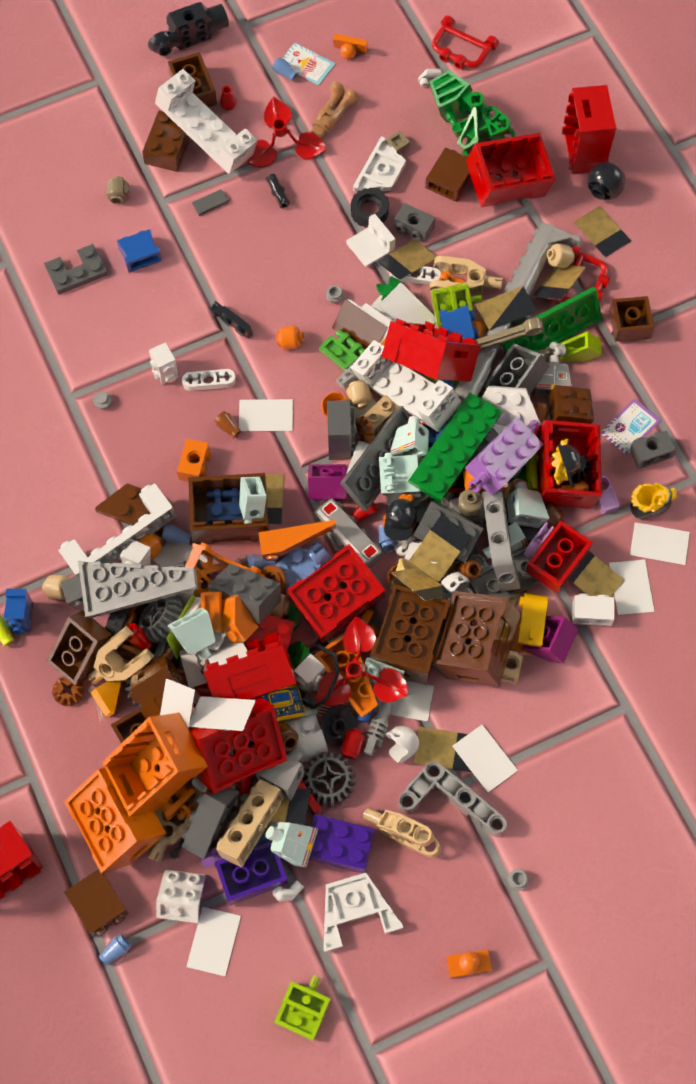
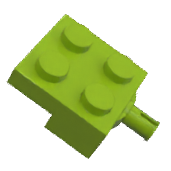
M467 283L430 290L437 326H442L439 311L447 310L448 313L465 305H468L471 311L473 310L472 304L483 301L481 294L470 296Z
M313 975L308 987L291 981L274 1024L314 1041L331 1001L330 998L316 991L321 978L317 977L316 979V976Z

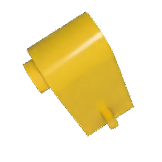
M525 593L524 597L520 596L518 608H522V617L518 639L519 644L542 647L548 603L547 596Z

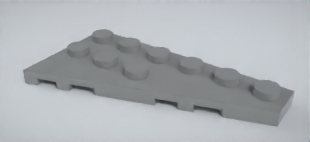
M78 561L85 617L88 619L199 589L197 573L194 568Z

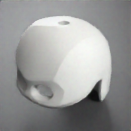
M459 572L449 574L440 583L452 594L453 591L473 593L468 587L470 580ZM447 596L444 598L446 600L451 601L452 596Z
M397 726L386 734L388 738L396 742L389 750V754L397 763L406 761L417 752L419 739L411 728Z

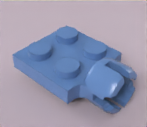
M314 542L307 549L299 547L291 551L275 566L281 567L282 572H285V579L288 580L285 583L287 590L299 580H304L330 560V556L319 542Z

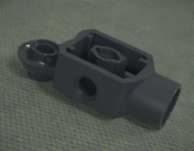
M198 2L169 12L166 17L168 31L154 34L148 42V47L160 56H167L174 47L181 50L211 39L215 31L229 27V20L224 6L220 3L207 8L204 4Z

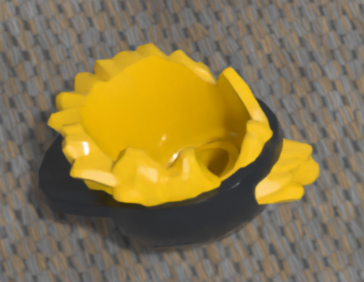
M568 439L561 440V444L556 448L558 452L552 454L555 459L552 462V466L556 467L554 477L557 485H560L565 480H569L571 488H574L572 476L581 469L582 457L573 446L568 444Z
M650 483L638 485L631 495L630 509L633 516L641 519L650 515L659 516L670 508L672 501L678 497L676 495L677 490L675 488L669 489L667 486L659 483L654 485Z

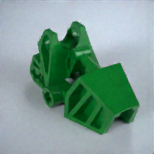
M448 70L429 81L440 116L445 122H450L454 135L459 138L457 144L463 148V155L469 156L467 151L473 148L475 143L504 139L505 134L516 137L515 131L511 128L512 125L509 118L496 107L487 106L482 93H471L473 90L470 84L452 71ZM490 111H494V112H495V116H494V117L492 116V114H491ZM470 114L468 119L457 122L458 119L466 118ZM467 137V142L463 145L462 141Z

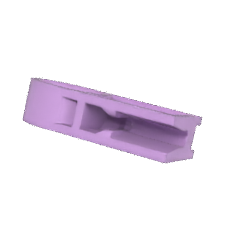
M602 475V481L608 486V489L602 491V497L597 501L603 515L619 510L620 504L610 479Z
M546 522L527 547L524 556L531 559L551 534L554 527L552 526L551 529H548V523Z

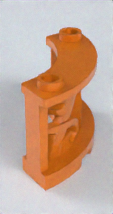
M193 543V550L185 567L196 569L199 589L194 590V593L201 595V592H209L208 587L206 589L201 588L200 584L204 583L201 578L209 585L211 580L207 574L224 570L230 563L266 577L261 573V569L254 566L248 568L212 551V547L205 543L200 545ZM201 554L207 557L206 563L200 560L202 570L196 566ZM213 560L219 562V564L213 565Z

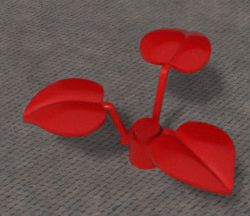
M272 97L264 112L265 124L273 128L274 131L272 142L269 145L266 140H258L254 153L247 160V163L255 167H265L272 164L277 158V151L272 148L276 137H284L286 134L297 144L295 151L302 159L315 158L324 152L326 148L324 142L317 135L310 132L301 133L299 141L296 140L286 125L292 118L290 108L276 97Z
M359 617L351 621L343 637V645L346 651L349 653L358 652V654L346 666V679L344 680L343 675L339 674L331 697L324 703L325 705H340L346 702L352 694L351 687L346 683L349 682L350 677L361 678L363 675L377 681L374 684L373 691L375 696L382 702H394L408 695L407 683L398 671L391 668L382 669L378 678L366 673L363 664L358 662L361 651H370L376 639L373 629ZM329 672L323 676L315 698L317 702L326 698L336 672Z

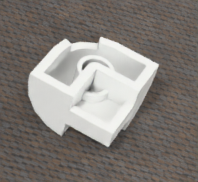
M315 714L287 723L298 733L299 739L294 749L299 750L303 754L300 761L314 760L315 755L323 757V752L329 755L323 732L320 729Z

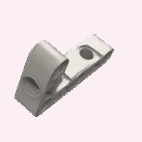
M502 488L492 496L487 491H483L491 559L501 592L521 589L519 575L512 554Z
M438 762L428 763L399 797V810L403 814H411L423 803L424 798L431 790L438 789L449 799L450 803L467 817L470 816L480 825V828L484 829L491 836L499 837L503 835L507 827L506 819ZM431 769H436L439 772V775L436 777H432L429 775L428 771ZM466 795L471 801L463 803L460 801V797ZM409 799L413 802V805L405 807L402 801ZM499 822L502 825V829H493L491 823Z

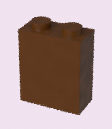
M445 147L426 177L425 188L457 202L471 179L466 163L468 156Z
M99 869L64 891L92 937H99L105 934L109 926L112 924L117 925L126 919L125 915L128 914V911L104 873H101Z

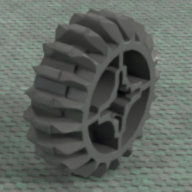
M176 595L148 602L146 607L143 608V612L139 614L138 625H140L151 643L163 642L171 632L168 625L178 620L185 607L181 599Z
M323 752V758L320 759L319 755H315L316 762L311 759L308 761L311 767L304 766V770L307 773H304L303 779L305 780L302 782L307 789L311 790V795L314 798L317 797L316 801L318 804L322 800L324 807H327V802H331V806L334 807L335 800L342 804L343 800L341 797L343 796L348 800L349 794L347 792H354L351 786L356 785V781L352 779L356 777V773L351 772L353 765L346 766L349 762L347 758L341 761V754L334 758V752L330 753V757H327L326 752ZM330 765L338 767L343 773L340 774V772L332 771ZM323 766V773L312 779L315 771ZM327 771L332 779L331 788L329 787V783H327L326 780ZM342 780H346L344 786L334 793V786L341 783ZM314 785L325 787L328 794L318 791Z

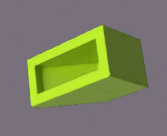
M588 331L560 343L566 347V353L560 357V361H589L602 355L601 339Z

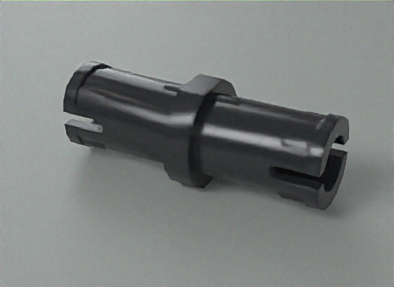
M272 173L268 175L269 178L266 177V181L271 188V194L275 196L280 208H286L290 201L284 192V187L280 185L276 174Z

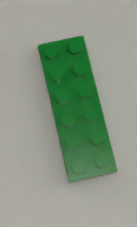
M592 287L534 317L542 319L544 331L538 335H525L503 342L505 355L513 343L535 352L549 347L552 342L559 343L601 321L602 314L597 289Z
M470 392L409 478L408 483L441 503L503 411Z

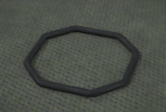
M315 645L310 648V653L318 648L332 655L336 673L326 698L315 705L302 700V704L311 709L318 708L330 699L340 674L336 653L321 645Z

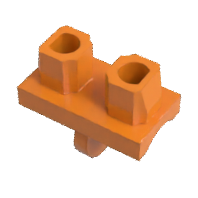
M183 785L175 793L179 799L175 803L170 800L161 808L167 822L180 810L181 812L177 815L180 821L185 816L190 819L192 815L191 810L196 807L193 802L186 806L195 797L194 793L196 791L192 787L188 789Z

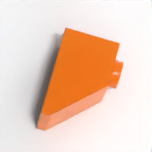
M238 595L224 598L222 600L223 631L231 643L246 641L258 628V625Z

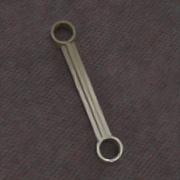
M528 319L522 325L476 339V344L481 345V350L525 335H538L544 331L542 319Z

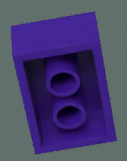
M314 814L311 827L318 830L308 860L361 874L365 873L375 829Z
M273 841L254 847L243 867L225 859L214 862L229 906L274 890L278 886L282 887L288 884L280 857L271 851Z

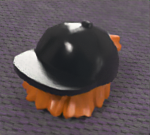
M402 494L389 505L386 514L383 516V519H385L382 524L384 533L392 540L404 541L414 533V528L417 527V510L412 503L414 500L412 494Z

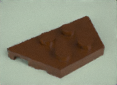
M128 483L95 508L97 513L132 526L138 523L139 518L143 515L151 514L140 498L139 494L142 489ZM163 527L153 534L162 537Z

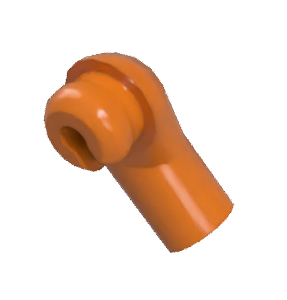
M443 271L439 277L441 281L465 282V280L456 277L449 271Z
M581 481L574 484V488H571L570 485H562L561 489L589 491V485Z

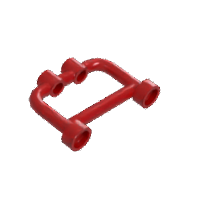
M445 15L441 20L442 26L432 41L433 50L440 54L439 59L442 62H447L449 59L453 60V64L457 69H462L463 66L468 68L479 67L490 51L496 50L499 45V40L494 36H488L486 41L483 42L453 28L455 20L449 15ZM445 32L484 50L476 61H469L462 54L456 55L449 48H441L438 43Z
M574 245L572 249L575 255L573 266H581L582 262L586 261L600 267L602 270L594 287L597 289L600 303L604 294L601 289L602 287L606 288L610 280L607 277L609 272L608 266L602 260L580 252L581 248ZM569 290L561 300L549 299V301L556 303L557 300L561 302L569 300L570 297L567 296Z

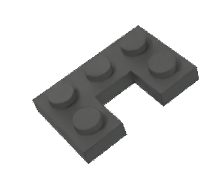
M94 244L77 250L83 264L72 269H66L61 257L44 263L58 295L108 275Z

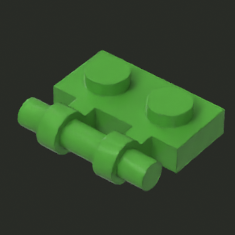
M339 329L336 332L339 338L336 339L331 335L319 347V351L344 371L358 358L355 354L362 355L365 349L362 344L356 343L350 334L344 333ZM343 344H347V345H349L351 348L348 349V348L345 347Z

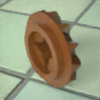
M360 415L355 418L356 430L362 440L370 444L376 436L374 427L367 418Z
M275 565L266 566L261 573L273 580L272 577H276L275 580L281 584L282 594V591L286 589L285 583L288 581L285 579V572H282L281 567Z
M66 677L58 678L56 683L53 684L52 695L60 705H75L83 697L84 686L82 682L74 685ZM63 685L67 687L73 686L71 688V693L73 694L72 696L67 692L63 694V692L65 691Z

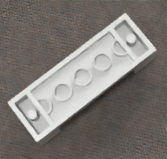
M182 69L158 88L155 104L230 174L253 155L258 140L246 128L236 135L192 93L195 80Z
M374 340L350 367L359 380L367 383L371 390L382 397L387 395L398 406H403L409 414L418 417L420 421L439 432L462 404L455 390L441 380L434 384L406 366L381 357L384 346Z
M155 483L145 486L139 494L143 504L151 514H145L139 518L138 523L133 526H127L122 531V534L118 537L110 538L102 548L94 549L89 557L85 555L75 539L72 541L68 540L61 545V549L58 551L76 576L79 575L78 561L111 563L121 556L122 551L125 548L127 549L133 540L138 541L147 533L153 534L177 517L173 507Z

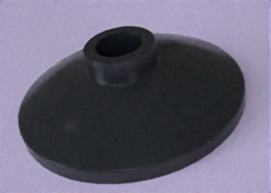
M342 706L329 709L322 718L321 730L325 741L335 747L342 746L346 731H351V728L357 729L354 714Z

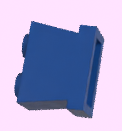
M150 229L117 240L118 248L124 257L128 273L162 261L158 246L154 247Z
M468 305L448 313L447 310L439 311L442 327L449 329L448 333L456 332L462 334L463 339L469 337L476 340V338H479L477 327L473 328L472 321H475L474 312L469 310Z
M6 589L4 611L6 624L11 632L16 634L31 632L33 601L26 589Z

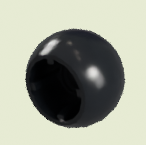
M601 162L595 165L587 178L589 190L594 197L600 200H612L618 197L623 191L626 182L624 172L610 162Z

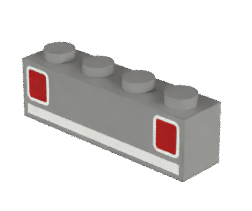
M331 498L314 511V519L317 523L335 520L336 528L328 532V535L341 549L350 544L368 568L381 559L382 549L379 544L369 539L368 533L356 525V520L344 512V508L339 502H335Z

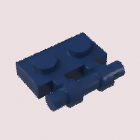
M217 488L207 491V498H215V502L207 503L208 523H213V521L232 523V520L243 519L238 502V497H240V490L238 488H232V490ZM221 498H232V502H221Z

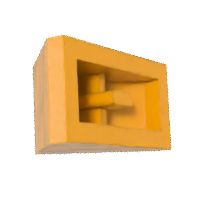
M121 680L107 681L91 692L105 717H111L115 713Z

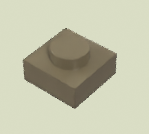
M400 131L386 139V143L393 147L397 154L410 146V141Z

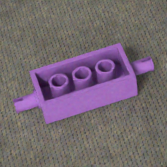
M518 417L515 418L465 467L474 477L469 483L470 489L476 485L472 490L473 492H479L483 487L492 496L544 445L534 435L541 428L540 423L534 427L538 422L537 420H531L526 426Z

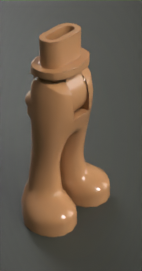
M337 81L331 83V97L318 113L313 123V128L310 131L320 139L334 128L347 108L356 104L359 100V95L355 90L347 89L345 92L344 86ZM341 100L336 110L332 111L336 104Z

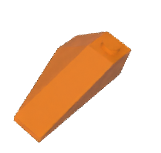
M335 520L258 532L262 557L267 559V561L277 560L278 557L336 528Z
M342 634L325 648L336 653L340 674L343 675L345 680L347 675L346 666L349 662L353 661L358 652L349 653L346 651L343 645L344 634ZM322 650L314 655L325 666L326 674L336 672L332 655ZM360 656L358 662H360V663L363 664V666H364V663H363L362 658H361V656ZM364 675L361 678L350 677L349 682L346 684L351 687L352 694L347 701L363 718L378 707L368 677Z

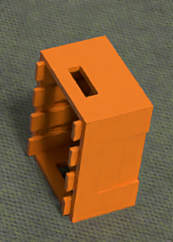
M179 712L149 717L102 762L129 817L160 810L171 800L170 797L207 767ZM121 776L123 777V779H124V781H125V783H126V785H127V787H128V789H129V791H130V793H131V795H132L131 797H129V795H128V793H127V791H126V789H125L124 785L122 784V782H121V780H120L119 777H121Z
M105 768L97 769L64 801L91 849L92 857L101 873L131 865L166 834L154 811L129 817ZM122 776L119 777L120 780H121V782H122V784L124 785V787H125V789H126V791H127L129 797H131L132 795H131V793H130V791H129V789H128V787H127V785H126V783H125L123 777H122Z

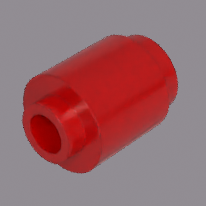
M351 728V731H346L341 746L342 756L354 760L357 759L365 741V736L362 735L363 731Z

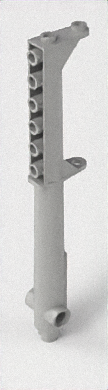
M542 222L540 228L535 229L533 234L534 240L533 242L529 241L526 248L527 253L521 256L519 261L520 267L515 268L512 274L513 280L512 282L508 281L505 291L509 292L523 286L530 296L548 259V250L554 244L568 245L572 248L574 245L581 247L582 238L578 235H571L562 231L554 225ZM528 315L492 330L488 329L484 337L510 329L513 323L521 325L533 317ZM502 343L479 351L472 380L459 381L455 389L462 403L470 392L480 397L483 386L490 377L491 368L501 350ZM453 414V415L450 417V419L444 424V426L439 430V433H440L441 430L446 426V424L451 420V418L454 416V414Z

